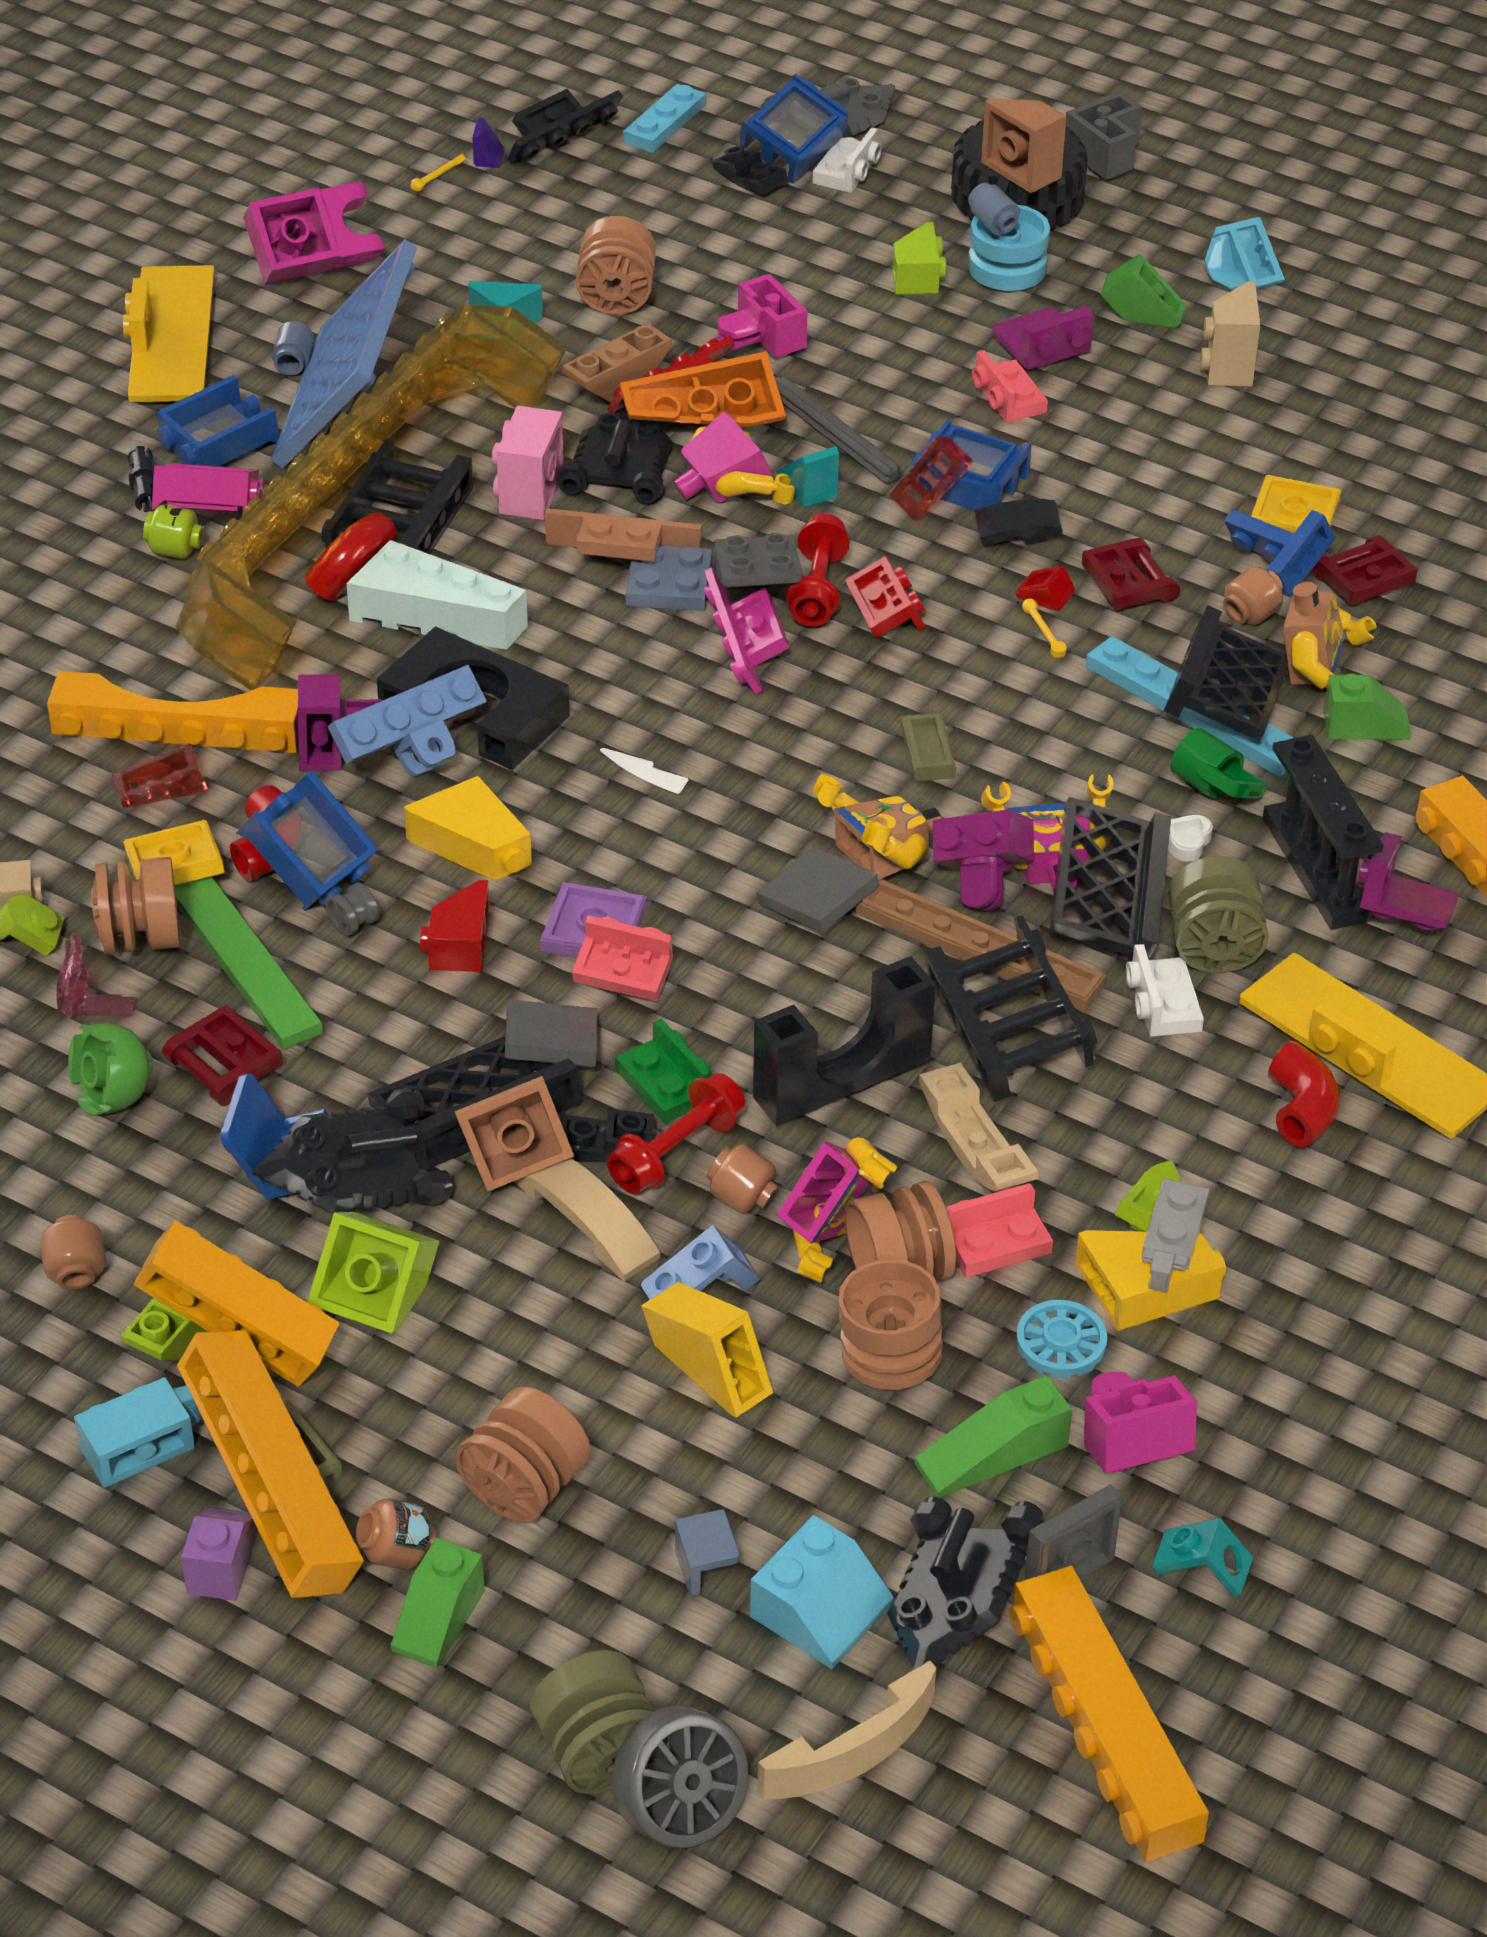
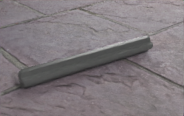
M782 377L779 381L775 380L782 403L884 483L891 484L894 480L897 481L900 478L899 472L901 467L898 463L788 378Z

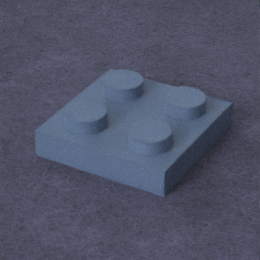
M659 546L655 562L631 559L626 588V606L705 611L707 596L704 588L709 586L704 571L711 568L712 549L692 546Z

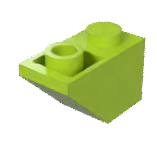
M933 222L924 223L894 243L892 275L895 294L939 293V279L946 278V259L942 257V236L935 235Z
M153 1298L120 1336L121 1342L164 1361L180 1360L195 1333L208 1331Z

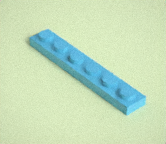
M1113 636L1088 653L1086 658V668L1160 710H1164L1178 672ZM1203 698L1209 702L1214 703L1210 698ZM1186 707L1183 708L1179 718L1173 716L1194 729H1204L1241 752L1243 757L1278 777L1286 773V770L1272 750L1273 742L1294 737L1269 723L1259 741ZM1242 715L1244 718L1251 720L1248 715Z

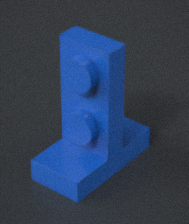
M1234 509L1224 520L1232 536L1231 541L1237 548L1244 552L1254 551L1271 562L1266 570H1271L1278 575L1283 584L1282 594L1288 597L1293 595L1294 587L1303 582L1335 540L1325 515L1311 510L1294 533Z

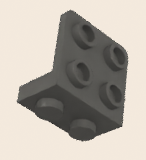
M771 533L763 537L745 538L734 535L726 539H714L715 573L725 588L783 585L802 580V569L793 535Z

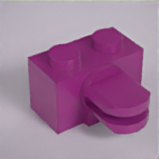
M340 674L298 675L299 771H341V753L327 726L338 719L383 700L341 699Z
M1007 809L933 820V862L960 871V892L963 904L980 911L989 912L997 909L1003 903V872L1011 871V864L1034 862L1033 819Z

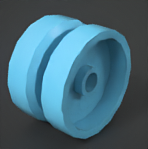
M1017 205L1020 208V216L1016 227L1010 232L1000 235L993 234L976 216L973 217L970 228L971 248L969 251L968 268L971 276L978 283L991 289L1017 291L1036 286L1044 279L1048 264L1047 248L1050 239V225L1048 219L1039 211L1027 206Z

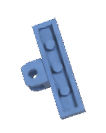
M466 665L338 719L327 727L346 764L394 744L392 747L403 768L409 775L416 777L437 768L441 761L449 759L455 754L454 741L444 722L476 709L487 701L469 665ZM435 740H436V741L439 743V745H440V751H439V748H438V746H437ZM414 753H415L416 757L418 758V760H419L421 763H419V762H417V761L415 760V758H414Z

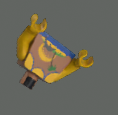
M1303 582L1296 585L1293 589V597L1284 622V637L1291 684H1315L1320 689L1324 687L1327 689L1329 675H1334L1345 638L1344 630H1346L1347 638L1351 644L1355 646L1362 645L1374 639V636L1369 631L1376 629L1375 621L1371 617L1366 616L1354 622L1350 619L1351 615L1337 606L1334 593L1330 591L1318 592L1317 585L1312 582Z
M820 774L813 787V792L818 796V800L823 806H832L835 816L836 846L856 865L876 873L878 880L900 870L910 869L916 863L926 860L929 855V835L933 834V820L942 819L936 808L917 812L902 797L898 796L859 803L845 792L838 794L842 788L840 781L830 775Z

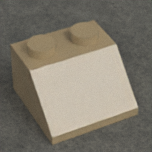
M1247 281L1215 300L1212 305L1211 317H1205L1203 335L1204 340H1208V348H1201L1200 370L1207 371L1208 385L1253 386L1260 332L1255 282Z

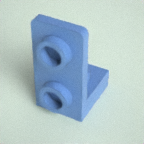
M711 1225L643 1280L641 1286L650 1300L677 1282L701 1291L719 1276L725 1283L732 1279L746 1291L758 1282L760 1278L740 1246L715 1225Z

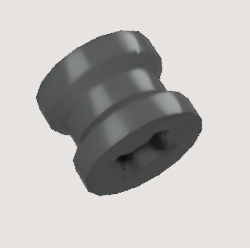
M359 882L349 886L345 894H334L328 897L325 902L326 911L332 924L344 936L357 932L358 926L362 923L369 925L379 918L376 900L369 889Z

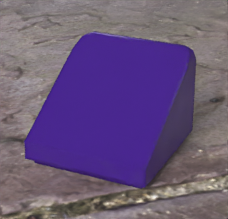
M478 118L472 136L473 164L476 167L499 168L505 151L504 147L486 120Z

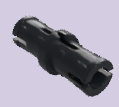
M136 446L128 454L131 473L128 475L129 485L134 490L135 506L137 509L141 510L143 502L144 512L154 511L152 510L153 453L147 448L145 456V447Z

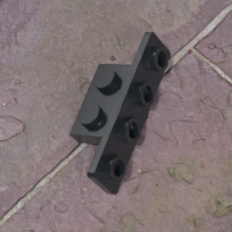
M567 88L516 113L512 122L523 137L515 141L507 160L511 165L521 160L525 162L530 161L541 150L547 147L551 149L556 148L566 138L574 134L580 136L588 131L592 125L600 121L602 123L610 121L618 113L617 107L623 95L617 90L582 107Z

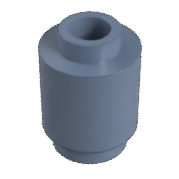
M981 183L972 190L968 198L971 212L993 234L1008 233L1016 227L1020 216V208L998 186Z
M291 321L284 323L279 328L272 351V360L275 368L282 374L297 375L308 364L314 344V334L307 325Z

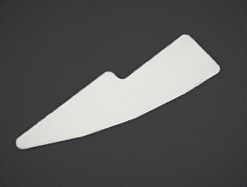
M606 748L600 749L604 755L623 769L660 788L679 794L688 782L686 777L653 768L654 763Z

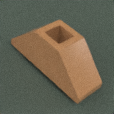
M646 323L562 365V372L585 389L612 403L615 398L613 393L620 387L621 382L643 378L649 371L659 367L672 346V339L649 323Z

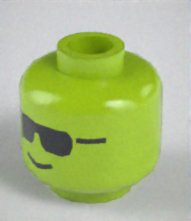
M167 504L159 505L154 512L149 511L143 528V541L148 543L152 553L177 559L189 557L193 548L199 549L204 536V526L198 525L197 515L192 509Z

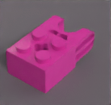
M353 182L325 189L314 188L250 202L243 218L264 285L369 262L377 259L385 251L383 240L379 235L356 234L351 232L343 222L342 215L361 207L368 195L366 186L362 182Z

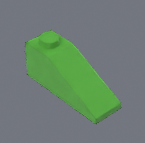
M1045 1375L1000 1394L915 1457L914 1464L936 1497H944L1067 1448L1072 1409L1049 1376Z

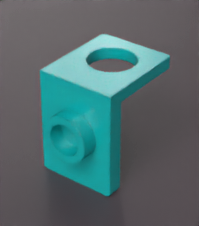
M1217 1518L1165 1530L1152 1567L1158 1574L1207 1565L1232 1596L1241 1595L1253 1556L1222 1519ZM1226 1547L1235 1556L1236 1570L1233 1575L1227 1570L1224 1563Z

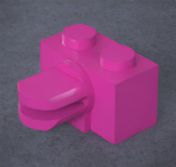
M771 274L738 284V311L718 318L717 340L719 342L731 336L735 341L730 348L731 351L760 343L774 358L785 356L807 348L808 310Z
M1112 1371L1102 1373L1092 1380V1396L1085 1397L1084 1447L1105 1474L1113 1471H1123L1129 1467L1160 1459H1169L1176 1455L1195 1451L1197 1401L1175 1375L1147 1382L1145 1378L1133 1381L1125 1372Z

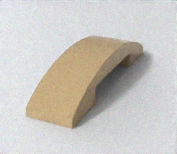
M961 1063L919 1074V1082L944 1137L963 1166L979 1183L992 1191H999L1038 1179V1170L1019 1144L1010 1146L981 1106L980 1089Z
M572 1158L513 1181L534 1201L543 1196L594 1242V1255L623 1281H626L660 1259L659 1249L632 1212L600 1179Z
M928 1661L889 1684L886 1709L814 1751L801 1736L758 1762L757 1791L764 1800L793 1798L817 1793L852 1780L884 1761L913 1734L927 1714L934 1699L936 1666L931 1661Z

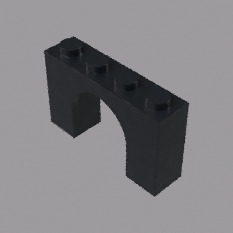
M436 626L377 678L378 699L386 700L469 665L481 691L502 700L477 724L479 756L512 771L570 716L568 684Z
M912 956L873 971L871 1006L865 1023L846 1044L824 1055L817 1056L818 1032L794 1004L754 1020V1100L772 1122L778 1126L930 1061L935 982Z

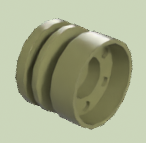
M1210 856L1197 859L1178 871L1171 880L1168 894L1174 920L1175 942L1180 958L1190 967L1208 973L1236 971L1255 962L1265 951L1269 938L1257 873L1246 862L1228 856Z
M610 1650L584 1653L564 1662L550 1672L536 1687L530 1702L532 1716L544 1740L552 1746L554 1759L557 1765L561 1767L562 1775L567 1785L577 1793L593 1795L613 1791V1768L623 1740L640 1720L656 1711L653 1702L645 1696L644 1685L631 1661L621 1652ZM668 1736L662 1740L666 1746L669 1741ZM653 1752L646 1765L653 1766L658 1759Z

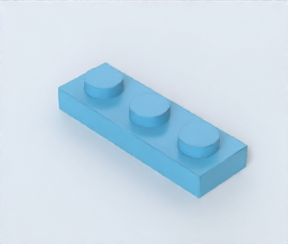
M676 84L623 131V143L653 153L706 106V93L695 90L688 85Z

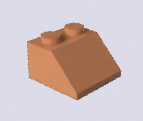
M994 98L986 100L981 163L1029 193L1062 178L1066 115L1042 101Z
M542 1076L455 1111L487 1192L574 1157Z

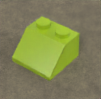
M334 1212L307 1303L316 1305L322 1310L395 1334L427 1285L440 1241L357 1212Z

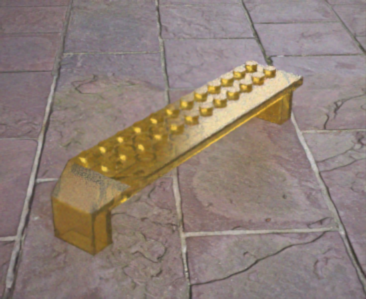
M462 304L452 315L445 313L436 324L432 334L424 333L416 343L414 351L411 354L405 352L398 359L391 374L384 372L376 381L370 394L363 392L355 401L348 415L343 412L338 416L328 435L324 433L319 434L310 446L309 453L306 456L299 454L292 461L287 474L283 478L277 475L268 485L265 495L261 499L256 496L249 502L241 519L238 521L235 518L231 519L222 530L220 539L216 543L210 540L205 544L197 556V561L200 562V565L188 579L187 585L191 588L175 628L194 650L251 691L258 688L276 670L296 621L250 588L248 577L370 458L373 452L380 448L386 438L389 439L421 406L484 385L514 408L517 405L532 408L545 395L567 346L513 307Z

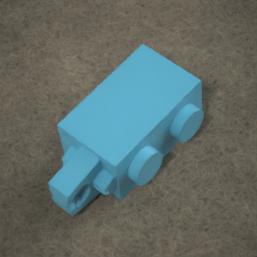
M165 1377L150 1384L141 1385L129 1393L106 1403L92 1406L87 1411L74 1416L79 1448L103 1488L194 1449L192 1427L202 1419L187 1385L172 1388Z

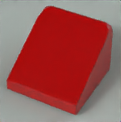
M1057 566L1032 571L1015 594L1018 599H1033L1037 602L1038 606L1059 611L1073 595L1075 588L1065 567Z

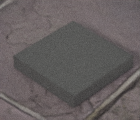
M813 846L758 890L756 894L758 904L823 933L879 887V881L876 873Z
M508 999L505 1058L555 1064L569 1058L576 1066L595 1067L597 1057V1008Z
M1110 1484L1029 1531L1024 1580L1071 1565L1079 1579H1082L1113 1561L1122 1495Z

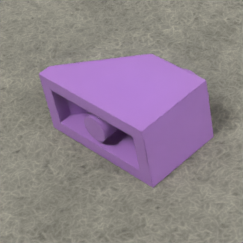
M211 1507L194 1516L181 1556L187 1594L237 1601L258 1533V1529L249 1512Z

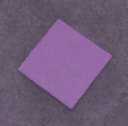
M563 882L540 939V951L578 958L586 937L584 923L587 916L598 918L610 917L621 923L640 927L647 908V896Z

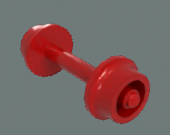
M827 513L814 515L801 528L798 534V547L803 555L812 560L810 574L803 576L800 582L791 583L787 589V603L791 609L790 612L798 623L805 626L815 627L824 624L839 606L840 594L836 586L825 579L827 564L838 562L846 556L850 547V537L843 521L837 516Z
M722 1073L713 1074L707 1079H695L689 1086V1099L693 1109L651 1142L647 1143L639 1136L630 1133L621 1136L616 1143V1149L607 1158L609 1173L620 1188L631 1194H638L646 1188H658L665 1179V1171L659 1158L704 1123L715 1131L722 1133L733 1129L737 1123V1116L743 1112L746 1105L744 1095L733 1079Z

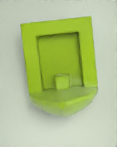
M25 893L17 894L0 909V940L11 935L47 956L56 947L65 917Z
M1173 1161L1161 1162L1144 1172L1138 1182L1120 1201L1115 1216L1128 1222L1137 1231L1148 1232L1163 1178L1181 1182Z

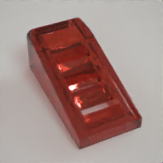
M936 436L890 493V496L915 521H919L973 463V460L950 437ZM943 454L952 464L949 465L940 455ZM932 464L943 474L941 478L929 468ZM920 476L933 487L930 491L918 480ZM910 487L923 498L920 504L907 492Z
M190 743L112 774L123 808L193 795L209 789L201 764ZM153 779L155 780V781H153V782H151V783H148V782H147L148 780H153ZM138 782L139 787L132 790L130 784Z

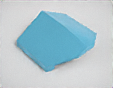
M1260 217L1215 228L1204 261L1207 273L1212 281L1230 290L1236 289L1247 281L1255 282L1256 289L1284 282L1285 278Z

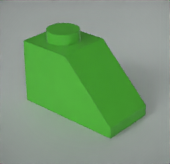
M1141 254L1136 255L1107 274L1100 294L1106 305L1111 310H1115L1123 320L1171 328L1180 325L1186 303Z
M1329 675L1323 711L1328 739L1410 740L1411 731L1406 706L1371 675Z
M436 1537L412 1575L391 1643L392 1652L438 1669L485 1592L483 1556L481 1554Z

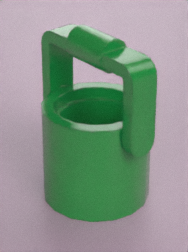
M1196 728L1187 733L1176 747L1171 759L1170 769L1174 775L1212 799L1221 798L1225 794L1237 798L1261 799L1268 787L1266 782L1243 769L1244 757L1241 752L1202 728Z

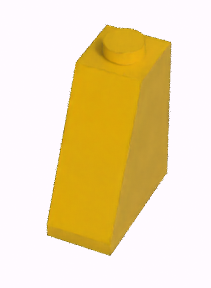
M479 776L404 806L406 838L412 844L494 881L532 865L530 832Z
M1099 1230L1078 1233L1075 1265L1117 1331L1220 1298L1222 1280L1226 1275V1265L1221 1253L1216 1249L1213 1250L1203 1234L1199 1233L1189 1270H1173L1167 1293L1148 1289L1152 1263L1142 1261L1143 1245L1147 1232Z
M680 1282L675 1283L641 1305L654 1346L730 1415L737 1418L773 1394L748 1311Z

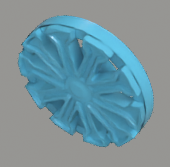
M1068 1300L1045 1301L1031 1307L1021 1317L1016 1334L1018 1353L1022 1359L1027 1361L1028 1366L1040 1374L1046 1372L1052 1374L1051 1377L1071 1378V1375L1075 1374L1081 1376L1091 1372L1095 1365L1102 1361L1107 1346V1330L1101 1318L1093 1310L1080 1303ZM1052 1312L1055 1317L1050 1319L1046 1314ZM1070 1313L1076 1315L1074 1320L1068 1317ZM1030 1323H1037L1040 1327L1031 1325ZM1084 1326H1093L1092 1328L1081 1330ZM1054 1356H1056V1363L1050 1362ZM1066 1356H1067L1073 1363H1068V1364H1066Z

